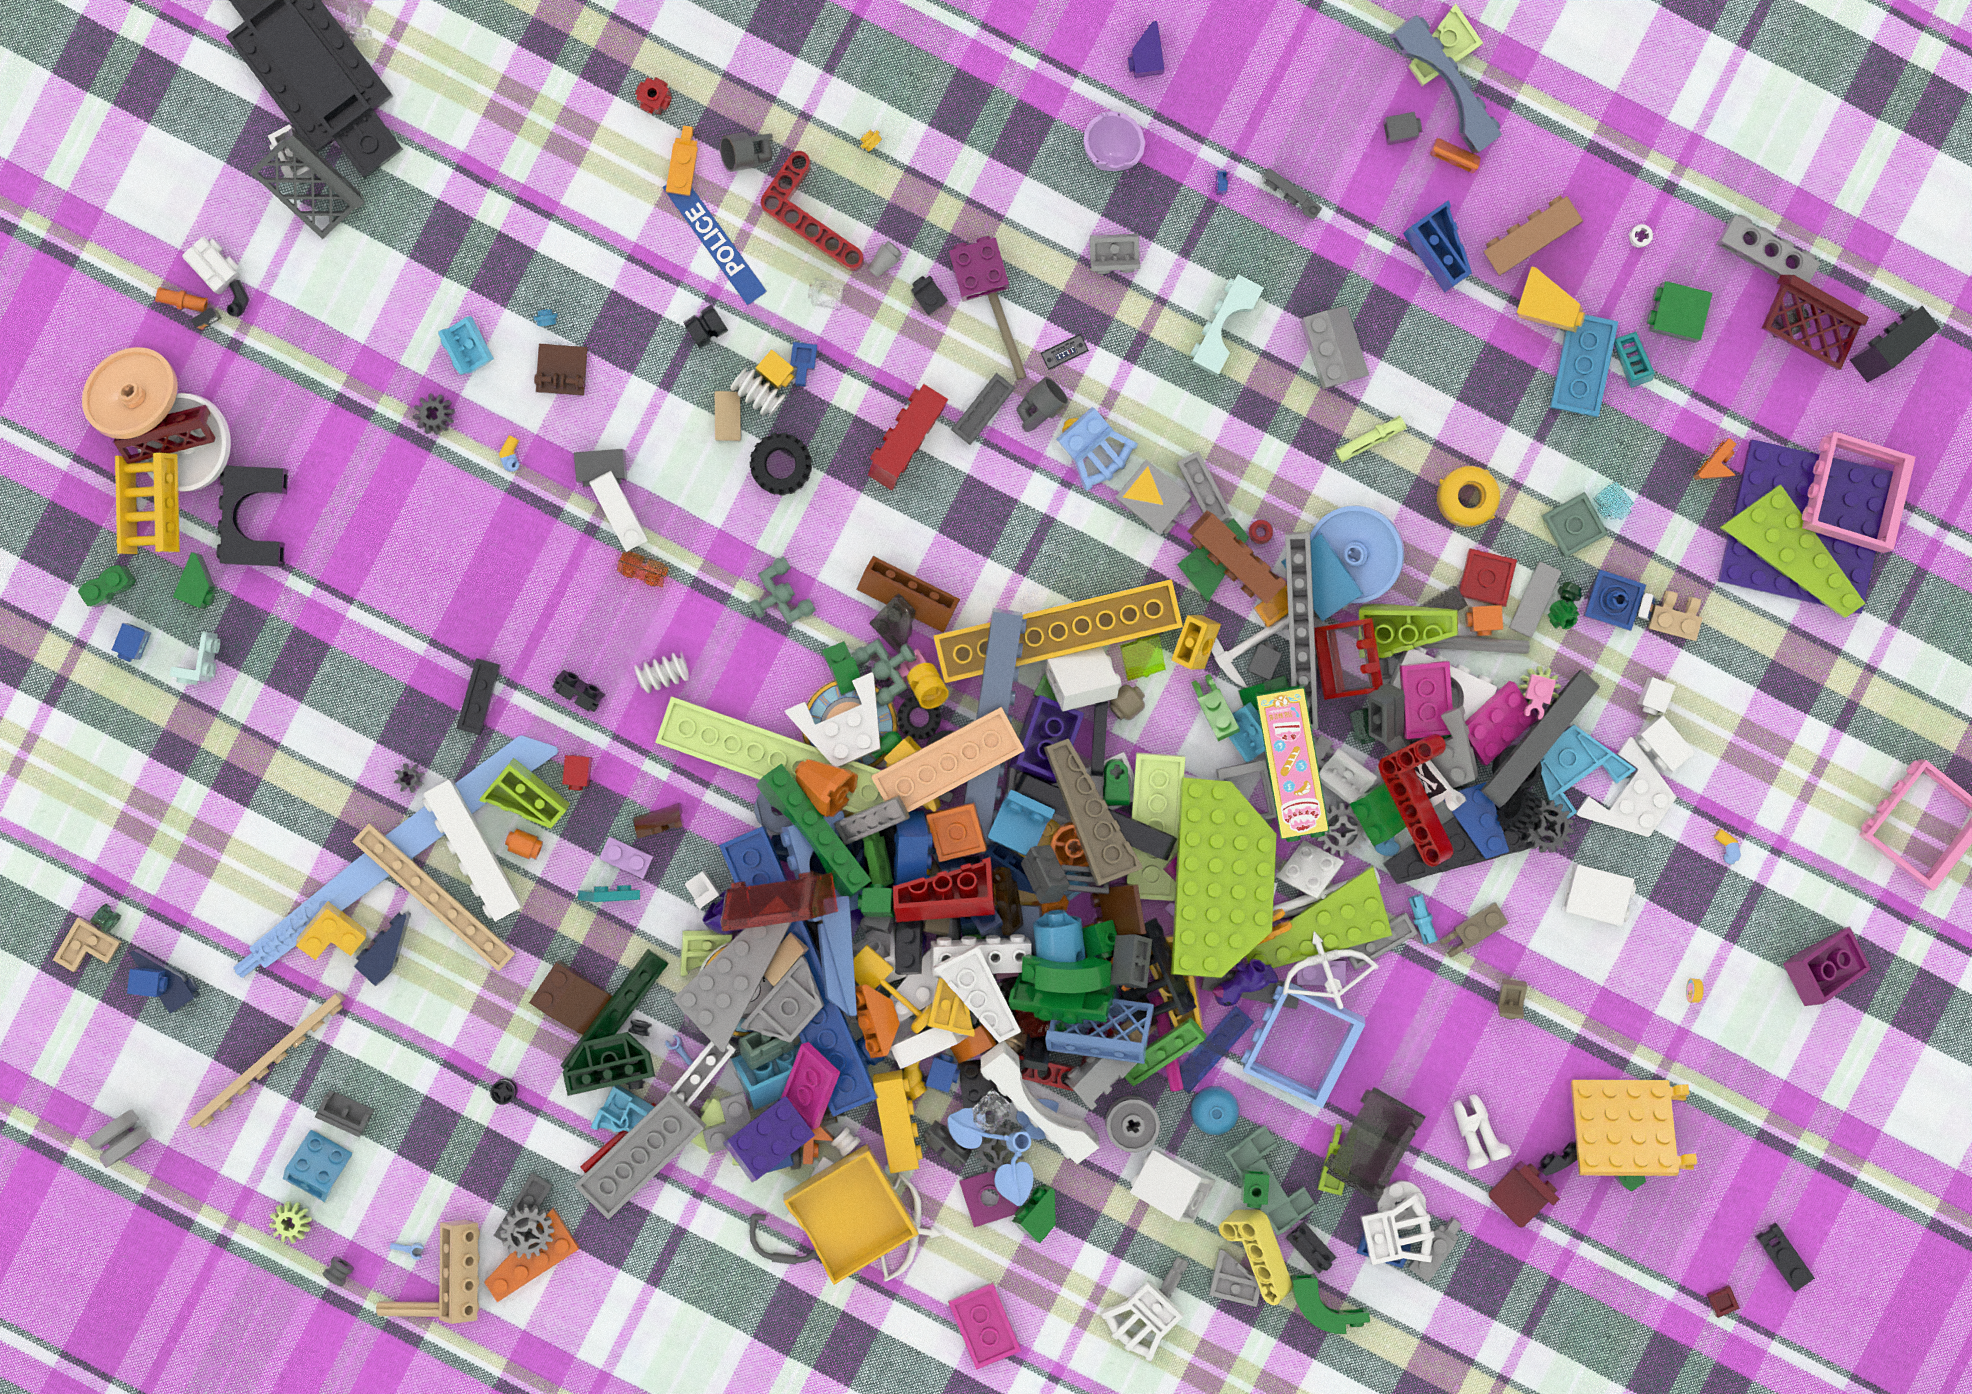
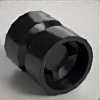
M712 304L701 310L700 316L693 315L683 322L699 349L709 344L711 337L718 338L729 331Z

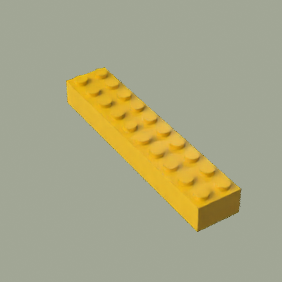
M1172 579L1023 614L1022 619H1027L1025 634L1020 633L1019 643H1023L1021 658H1016L1015 667L1183 627ZM991 622L934 635L944 683L983 675Z

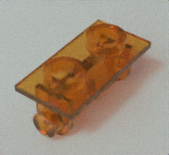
M631 551L622 553L620 560H618L617 572H620L627 578L643 580L649 586L663 588L664 578L669 571V568L665 567L666 564L649 558L647 565L644 566L642 565L645 559L644 556Z

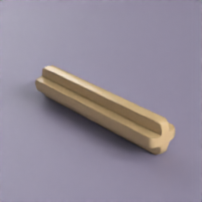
M379 1301L376 1306V1313L378 1316L439 1317V1302Z

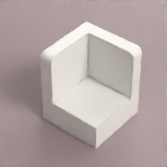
M705 870L685 883L699 909L721 894Z

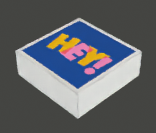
M1645 593L1643 595L1638 616L1643 620L1650 621L1656 597L1652 594Z

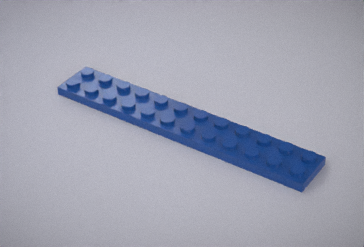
M762 826L720 844L719 847L738 892L746 904L751 922L777 897H780L796 914L783 940L792 932L809 948L803 956L807 959L825 1005L803 1029L799 1037L802 1044L809 1042L840 1071L828 1103L832 1116L834 1117L877 1099L878 1096L874 1090L873 1081L844 1012L825 998L820 955L766 827Z

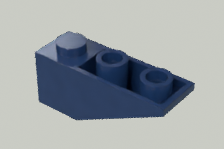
M409 911L403 913V915L399 912L389 922L392 926L385 933L382 930L372 940L375 944L371 949L365 948L356 957L358 962L354 967L374 986L379 985L397 966L411 916Z

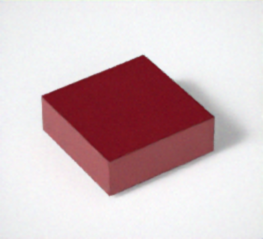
M1729 1285L1706 1294L1717 1318L1740 1309Z

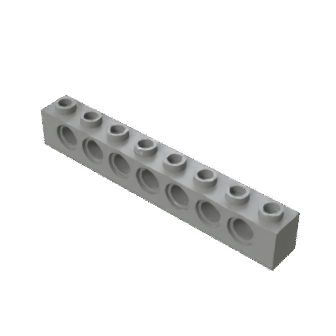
M1310 531L1286 532L1291 685L1304 684L1311 728L1318 729Z

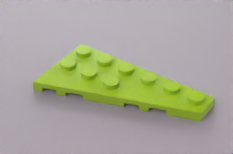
M1781 485L1773 488L1719 527L1737 539L1743 546L1755 552L1757 556L1787 578L1792 579L1802 589L1814 595L1820 602L1842 618L1848 617L1865 604L1816 533L1802 528L1804 522L1802 514Z
M1373 865L1366 868V871L1348 880L1346 884L1337 890L1327 894L1324 899L1321 898L1301 911L1293 919H1289L1288 921L1292 924V928L1276 936L1275 939L1257 945L1246 955L1248 963L1252 959H1258L1265 965L1271 964L1272 968H1276L1318 955L1316 945L1312 943L1314 931L1323 940L1321 944L1324 952L1336 949L1341 950L1392 936Z

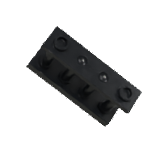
M1157 918L1144 923L1146 934L1138 935L1152 939L1151 950L1153 954L1150 955L1149 966L1158 963L1163 977L1147 983V988H1131L1123 991L1121 989L1123 985L1119 986L1124 1000L1150 1004L1146 994L1168 985L1174 999L1154 1007L1150 1027L1159 1023L1156 1016L1176 1008L1179 1009L1181 1015H1184L1196 1008L1194 997L1189 991L1183 976L1171 975L1172 951ZM1113 956L1107 957L1106 960L1111 961ZM1137 1010L1131 1015L1139 1022L1146 1017L1147 1011Z

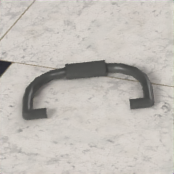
M755 1213L751 1215L750 1242L754 1250L762 1257L770 1259L772 1262L793 1265L816 1258L817 1253L815 1249L812 1253L802 1257L792 1254L775 1252L771 1254L765 1252L756 1241L755 1231L757 1220L765 1221L766 1215Z

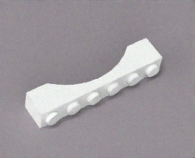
M1005 1041L998 1043L981 1056L980 1070L987 1080L991 1079L997 1085L999 1092L1003 1096L1007 1095L1013 1101L1018 1111L1026 1113L1029 1116L1030 1122L1036 1128L1040 1127L1044 1131L1046 1138L1051 1143L1055 1142L1067 1159L1071 1158L1078 1164L1099 1149L1098 1134L1083 1119L1058 1114L1045 1107L1032 1095L1022 1078L1019 1055Z

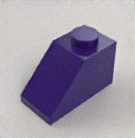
M1153 21L1133 47L1131 57H1127L1129 72L1133 71L1134 78L1164 73L1165 68L1157 21Z

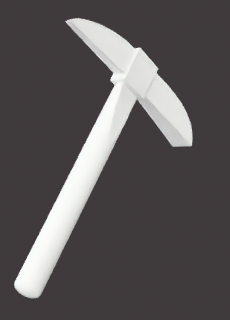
M1287 614L1268 628L1266 627L1229 651L1224 652L1216 637L1211 652L1220 669L1222 668L1225 674L1235 683L1247 687L1231 662L1234 658L1288 626L1289 615Z

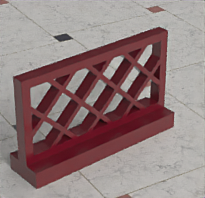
M1780 275L1777 281L1780 287L1762 329L1832 368L1841 370L1860 326H1866L1869 317L1796 275ZM1787 292L1791 294L1794 305L1785 308L1783 298ZM1809 304L1812 311V316L1804 318L1801 306ZM1795 309L1798 321L1789 324L1786 312ZM1827 314L1831 326L1823 329L1820 316ZM1781 315L1784 325L1780 329L1771 326L1775 316ZM1814 319L1817 332L1808 335L1805 322ZM1800 325L1803 337L1796 340L1793 338L1791 328ZM1842 325L1850 327V331L1844 339H1841L1838 328ZM1833 330L1836 342L1827 345L1824 333ZM1818 336L1821 348L1814 350L1812 349L1810 339ZM1837 346L1839 355L1835 362L1831 359L1828 349Z

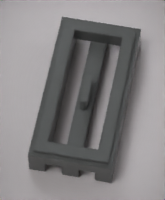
M1061 865L1064 873L1092 874L1090 867ZM1066 875L1068 881L1095 883L1093 877ZM1109 882L1103 884V888L1070 885L1067 891L1109 894Z

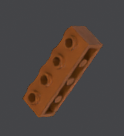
M872 556L856 589L944 633L960 601L959 598L875 556Z

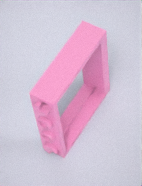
M1835 431L1825 435L1819 444V451H1821L1819 460L1816 461L1813 468L1815 477L1808 489V497L1810 498L1808 506L1805 507L1802 514V520H1804L1802 528L1881 553L1894 550L1916 457ZM1835 447L1895 465L1877 539L1818 521Z
M1918 759V761L1915 760L1906 769L1907 775L1903 780L1900 779L1891 788L1892 794L1888 799H1883L1876 807L1877 813L1873 818H1868L1861 826L1862 832L1859 836L1923 887L1934 891L1972 844V817L1925 876L1873 836L1922 772L1972 810V796L1927 760Z

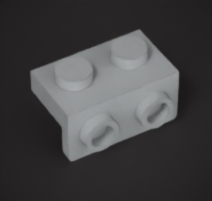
M1138 233L1090 236L1091 271L1107 274L1110 273V270L1130 273L1134 272L1135 269H1140Z

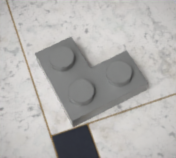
M743 1092L719 1099L725 1122L706 1127L702 1130L709 1154L727 1149L723 1142L751 1121Z

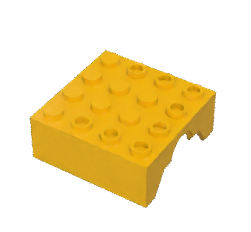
M868 1144L783 1194V1201L786 1207L808 1235L833 1285L919 1235L915 1222Z

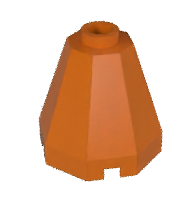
M807 759L805 762L802 761L795 770L796 782L817 811L826 817H834L850 800L846 797L848 792L854 793L857 787L858 775L849 769Z

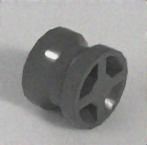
M334 1256L330 1261L331 1266L325 1269L322 1274L333 1284L344 1286L346 1276L351 1274L354 1268L347 1261Z

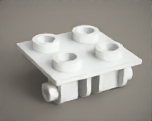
M1303 840L1276 877L1315 899H1324L1328 894V891L1325 890L1326 886L1344 864V861Z

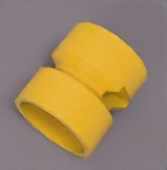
M921 663L909 671L907 681L921 707L925 709L936 708L947 700L949 691L934 664Z

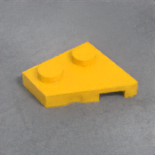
M938 977L927 1026L974 1037L975 1032L972 1027L969 1008L948 986L945 980Z

